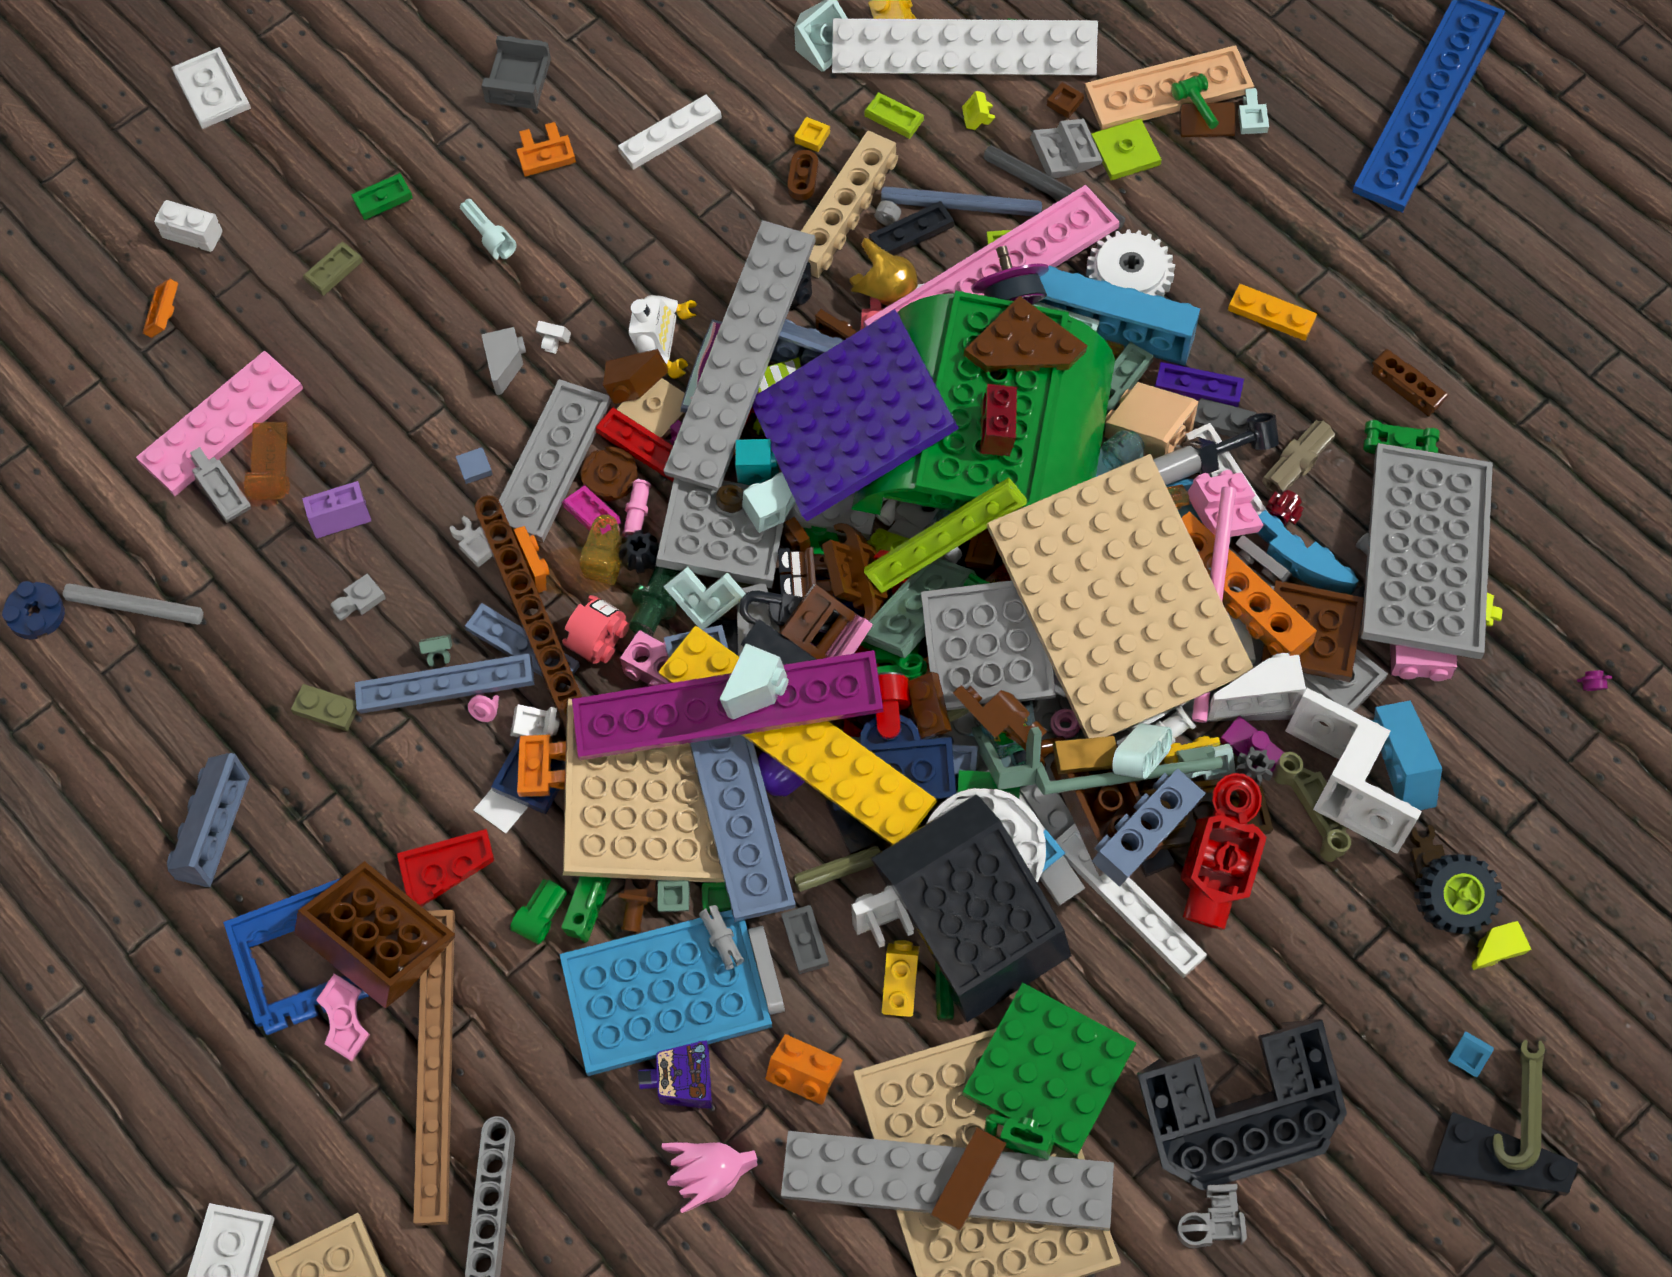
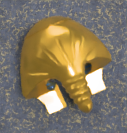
M863 239L862 247L868 258H870L873 267L865 276L858 273L850 278V283L854 286L851 289L852 293L868 295L878 299L880 303L890 306L917 288L916 270L909 260L904 257L893 256L884 249H881V247H878L870 239Z

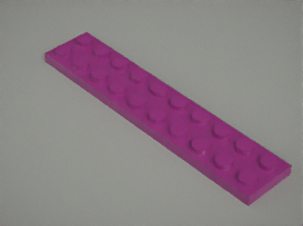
M873 650L783 665L789 679L785 693L782 696L778 695L774 704L736 719H731L727 716L720 701V697L732 673L572 699L578 758L580 760H587L884 712L875 652Z

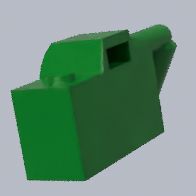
M995 1114L986 1116L984 1131L1005 1142V1148L1011 1149L1015 1153L1031 1154L1049 1160L1054 1145L1053 1133L1038 1129L1039 1123L1033 1119L1021 1117L1019 1122H1017L1015 1119H1008ZM998 1124L1004 1126L1000 1137L997 1136Z

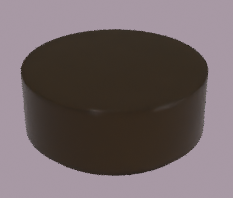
M729 484L719 488L716 494V505L721 510L735 513L743 508V490L740 487Z

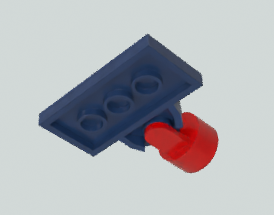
M897 672L878 673L884 712L876 713V717L869 723L866 722L861 732L860 744L936 798V801H945L956 794L952 738L921 740L918 728L912 720L899 713V711L911 705L908 677ZM833 802L834 810H842Z

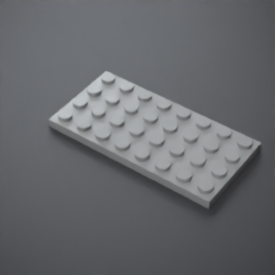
M1377 444L1374 460L1361 639L1482 659L1485 651L1493 462Z

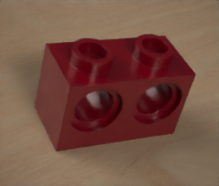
M987 384L981 402L980 454L1010 456L1016 440L1017 387Z

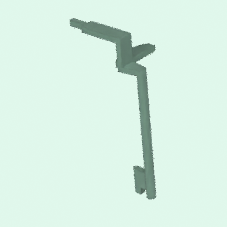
M972 727V734L979 745L980 755L998 790L1036 784L1042 794L1047 795L1160 778L1164 773L1171 776L1177 768L1184 774L1223 768L1222 758L1220 756L1215 757L1213 746L1176 751L1180 762L1158 765L1146 779L1116 775L1114 772L1050 781L1042 762L1040 763L1042 732L1039 727L1029 730L1026 742V765L1006 768L1003 766L989 737L984 735L981 727Z

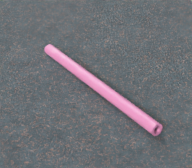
M1228 486L1221 488L1210 578L1221 601L1223 599L1236 488ZM1211 692L1194 699L1192 721L1199 723L1207 722Z

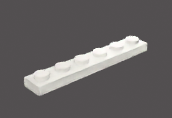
M1075 823L1055 840L1065 852L1063 856L1069 865L1182 978L1188 975L1206 958L1207 954L1130 878L1119 887L1106 874L1098 875Z

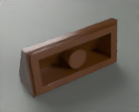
M1233 102L1207 103L1219 122L1218 126L1214 129L1208 127L1194 103L1181 104L1179 113L1181 137L1235 136V104Z

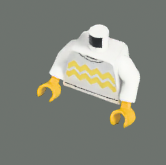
M655 295L636 300L631 305L632 315L629 336L637 352L642 353L658 349L669 368L668 375L673 379L683 376L686 372L682 369L688 366L687 361L683 358H679L674 362L669 361L676 315L674 313L677 312V315L682 320L694 317L696 314L691 313L688 308L696 307L697 303L689 300L678 304L677 300Z

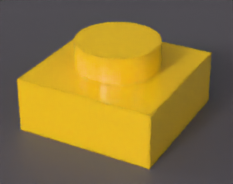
M806 117L794 136V142L819 152L830 134V126Z

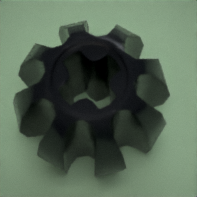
M634 530L633 535L626 534L622 538V544L618 547V557L627 570L632 571L636 569L638 574L645 573V569L650 568L653 570L656 567L660 544L657 543V538L650 532L643 534L642 530Z

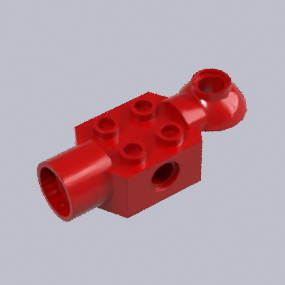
M1239 773L1226 775L1217 782L1212 798L1215 808L1212 816L1197 819L1181 874V880L1190 888L1182 918L1219 930H1225L1233 900L1250 897L1267 838L1253 823L1247 824L1257 815L1261 808L1262 795L1260 788L1252 778ZM1233 791L1237 792L1240 797L1237 807L1233 806L1230 802V795Z

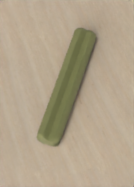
M877 846L797 873L794 875L796 888L798 891H804L872 867L874 864L870 858L880 853V850Z

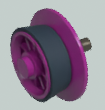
M1000 246L996 248L998 258H1000L999 262L1002 271L984 277L971 286L973 293L1009 301H1015L1021 296L1027 302L1034 305L1047 296L1040 277L1046 274L1049 268L1047 264L1042 263L1012 267L1007 246Z

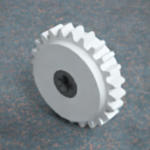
M1127 230L1125 234L1116 231L1115 237L1107 235L1105 243L1099 240L1097 248L1091 249V255L1087 260L1086 276L1098 281H1107L1112 285L1123 288H1134L1142 293L1164 297L1165 292L1170 291L1171 283H1173L1175 264H1172L1173 256L1167 255L1168 247H1160L1161 240H1152V234L1144 236L1141 235L1139 230L1136 234L1131 233L1130 230Z

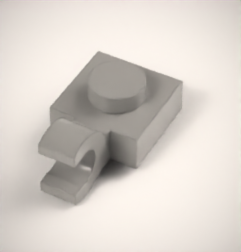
M366 574L343 590L346 597H340L330 605L334 609L333 613L341 621L356 609L363 615L386 598L383 591Z

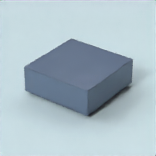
M483 447L456 456L466 484L493 475Z

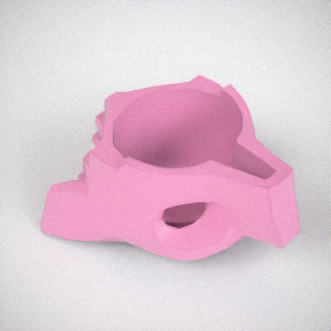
M719 1142L699 1144L662 1143L661 1146L663 1150L669 1153L681 1154L671 1160V1165L679 1168L667 1181L669 1186L683 1188L679 1191L683 1198L692 1199L680 1209L681 1213L690 1211L706 1202L724 1198L735 1187L740 1176L758 1166L755 1150L738 1153L732 1147Z

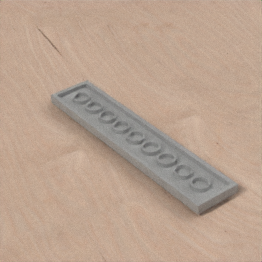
M762 220L664 468L665 475L718 491L721 487L736 449V440H739L816 242L815 235Z
M788 1131L781 1198L932 1213L966 1148ZM1002 1152L968 1217L1109 1231L1114 1162L1053 1156L1046 1160L1031 1154Z

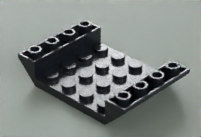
M977 794L870 858L885 885L892 886L953 990L950 996L966 1022H969L1019 990L1022 982L1026 985L1071 957L1063 926L1001 820Z

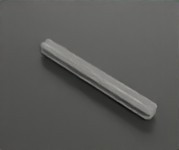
M70 583L66 584L63 590V597L67 601L191 624H200L204 616V612L200 607Z

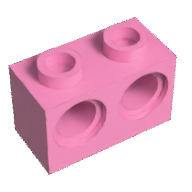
M639 630L620 657L624 674L634 681L640 679L647 683L648 686L670 683L658 673L668 660L664 643ZM641 656L648 657V659L642 663L635 661L638 657Z

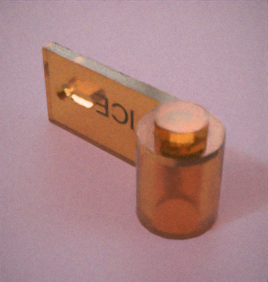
M287 422L253 423L251 472L245 474L244 480L245 494L249 501L281 500L290 491L289 478L286 476Z

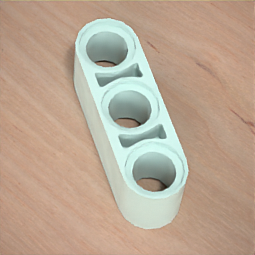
M1138 724L1115 751L1113 757L1114 774L1146 779L1169 753L1172 744V729L1164 726Z

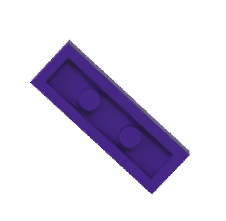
M1161 362L1155 387L1195 400L1204 398L1238 407L1244 378Z

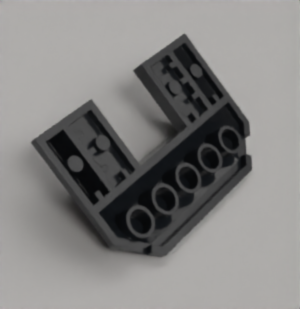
M1323 1020L1281 1022L1283 1029L1259 1035L1258 1039L1272 1091L1218 1108H1213L1201 1059L1197 1054L1168 1063L1158 1059L1138 1072L1137 1077L1161 1167L1198 1189L1206 1190L1208 1185L1226 1184L1325 1154L1331 1143L1329 1141L1338 1124H1342L1347 1111Z

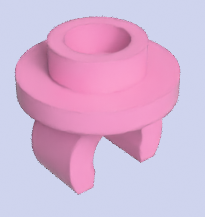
M484 693L477 694L468 703L469 713L481 722L492 721L497 715L499 696L495 695L491 700L484 696Z

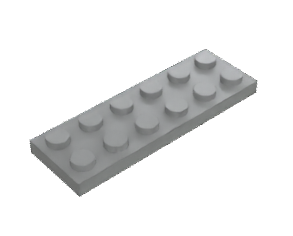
M560 379L558 380L499 499L512 532L516 528L525 526L529 536L534 535L536 540L544 542L562 505V501L565 499L597 433L595 427L604 418L611 404L609 395Z

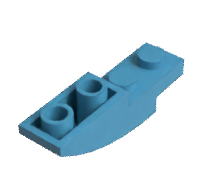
M1266 510L1258 515L1264 526L1257 534L1269 544L1267 554L1285 567L1293 577L1318 589L1348 595L1355 591L1359 580L1354 572L1346 566L1343 567L1328 548L1321 547L1316 541L1307 548L1303 540L1297 535H1292L1278 517L1270 515Z

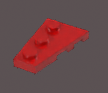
M487 829L397 853L406 895L421 907L495 861Z

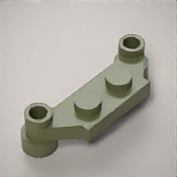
M1283 753L1276 762L1273 779L1278 784H1287L1292 787L1323 838L1320 849L1321 857L1325 861L1333 862L1337 857L1343 856L1351 846V839L1346 833L1347 827L1313 810L1327 781L1320 771L1314 773L1303 768V761L1296 753Z

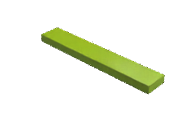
M1008 477L864 568V573L877 589L883 593L987 529L986 525L988 522L1026 505L1027 499Z

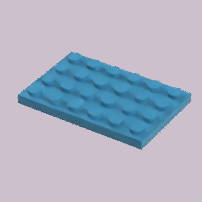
M732 910L720 912L726 927L731 928L734 934L732 939L744 958V962L736 966L732 956H730L734 966L730 970H726L717 948L711 945L709 941L711 936L701 918L559 954L587 1076L655 1059L656 1053L659 1051L706 1040L708 1044L772 1028L745 920L734 922Z

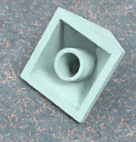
M824 0L801 12L794 27L795 50L821 72L832 65L833 18L848 19L837 0Z

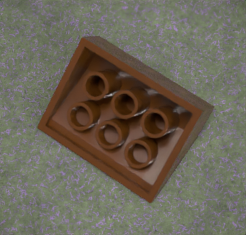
M365 861L299 909L294 931L295 935L385 1009L411 988L455 938V933Z

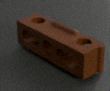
M1385 349L1372 362L1374 366L1372 375L1428 417L1448 397L1444 390L1389 349Z

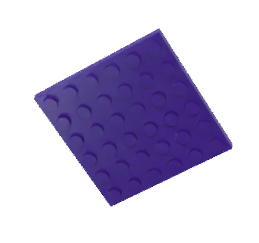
M895 309L757 394L752 405L766 438L771 439V449L799 511L806 521L824 512L959 429Z

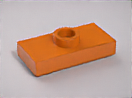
M169 279L155 288L143 329V334L152 338L165 330L167 321L174 312L172 304L178 282Z

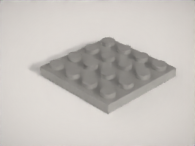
M674 478L656 566L679 571L684 570L688 566L695 574L721 578L728 572L737 582L753 585L766 584L768 588H772L783 523L758 533L743 508L735 513L725 512L716 505L717 491ZM724 480L721 487L729 484L736 485L743 491L750 486Z
M1012 581L921 592L930 672L939 674L947 710L966 708L953 694L961 685L965 689L971 685L983 698L979 702L981 706H984L1000 690L1012 693L1020 702L1056 698L1052 665Z

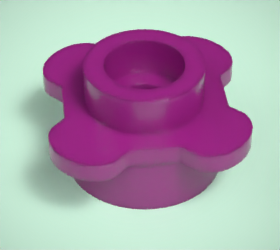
M1600 670L1587 671L1584 677L1577 679V682L1582 683L1583 691L1607 690V680H1611L1612 676H1604V672Z

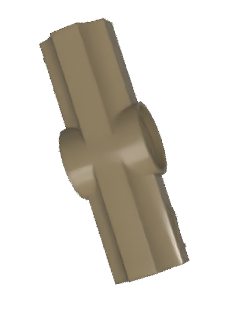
M1316 420L1298 440L1294 439L1287 445L1279 461L1263 477L1262 482L1269 492L1273 494L1276 491L1281 495L1283 491L1288 490L1300 475L1305 476L1312 469L1320 453L1335 437V433L1329 424Z

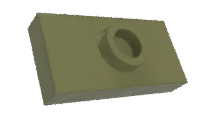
M342 241L307 271L303 278L305 282L324 296L360 265L363 260L361 255Z

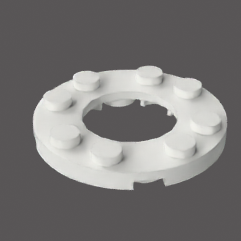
M968 789L946 799L930 816L927 823L977 794L1001 820L1036 882L1039 881L1046 858V842L1043 829L1032 810L1012 794L998 789Z

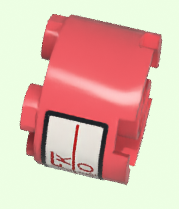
M590 595L588 597L590 602L586 606L579 604L570 616L565 626V630L569 632L567 639L562 640V643L566 648L593 664L600 661L606 664L612 659L615 653L614 646L619 638H623L627 634L630 623L625 621L626 616L621 610L595 595Z

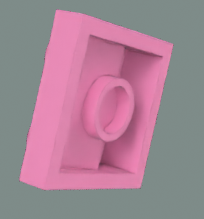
M1225 470L1215 477H1210L1208 473H1203L1193 480V484L1186 495L1202 523L1214 535L1216 534L1221 488L1225 486L1236 488L1230 537L1257 533L1264 526L1250 503L1255 494L1242 473L1233 474L1231 470Z

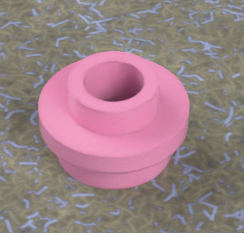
M1062 709L1053 714L1050 727L1056 736H1063L1065 739L1077 735L1080 725L1072 710ZM1068 722L1071 726L1069 728H1062L1060 723Z

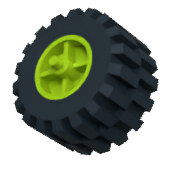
M1444 855L1440 859H1433L1429 862V867H1424L1420 873L1423 874L1422 879L1417 878L1415 885L1420 886L1419 892H1414L1415 899H1420L1421 904L1416 906L1419 912L1425 913L1423 918L1426 922L1433 923L1434 928L1460 934L1477 932L1482 930V925L1488 926L1492 922L1491 915L1498 914L1500 909L1496 908L1495 905L1496 903H1502V896H1497V890L1502 889L1501 882L1494 881L1493 878L1498 875L1494 870L1487 869L1489 864L1485 861H1478L1477 857L1472 855Z

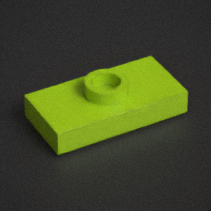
M879 92L864 111L865 117L909 139L924 121L923 114Z

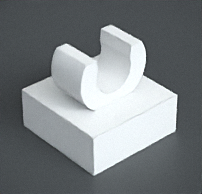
M538 321L536 332L543 337L541 348L545 349L546 352L556 354L559 341L569 343L571 332L566 327Z

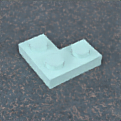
M688 566L664 586L667 592L700 629L710 626L739 603L746 594L728 572L709 588H706Z

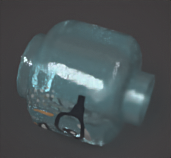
M1121 430L1102 445L1103 464L1107 469L1113 470L1144 457L1145 445L1143 440L1134 431Z

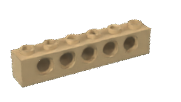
M867 131L801 230V232L815 235L816 238L808 260L811 265V276L819 278L823 270L829 269L834 253L837 249L841 250L844 246L847 233L850 229L854 230L857 226L860 213L863 209H868L875 190L881 189L885 181V175L889 169L893 170L898 161L896 142Z

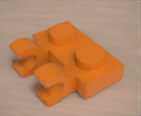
M555 122L545 124L548 141L537 144L533 142L530 129L519 131L523 147L516 150L524 177L576 163L568 135L560 137Z
M550 735L520 736L517 785L519 797L550 796V787L565 790V770L551 771V759L566 761V741L552 743Z

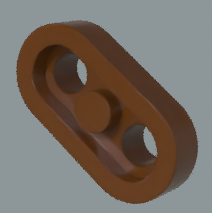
M800 150L791 159L788 193L795 200H807L815 192L819 168L818 157L810 150Z

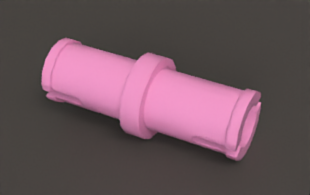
M640 479L633 481L630 502L625 507L627 516L622 532L623 536L626 534L633 535L634 530H642L644 516H647L649 510L646 505L651 484L648 481Z

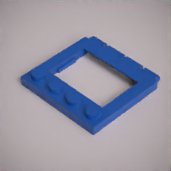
M341 878L223 922L255 1024L258 1027L263 1026L266 1035L288 1028L287 1016L291 1017L294 1025L318 1016L316 1005L319 1003L316 1000L328 982L268 1004L256 960L252 956L250 947L295 931L298 910ZM345 975L341 976L342 979H344L345 981L349 982L350 984H352L353 986L357 987L362 991L359 995L358 1000L369 997V995L366 992H364L360 987L353 983L349 978H347ZM321 1006L323 1012L327 1013L325 1008Z

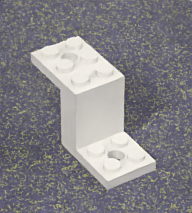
M1307 688L1285 731L1339 759L1313 810L1397 854L1422 811L1365 782L1390 730ZM1319 721L1324 722L1329 727L1322 725Z

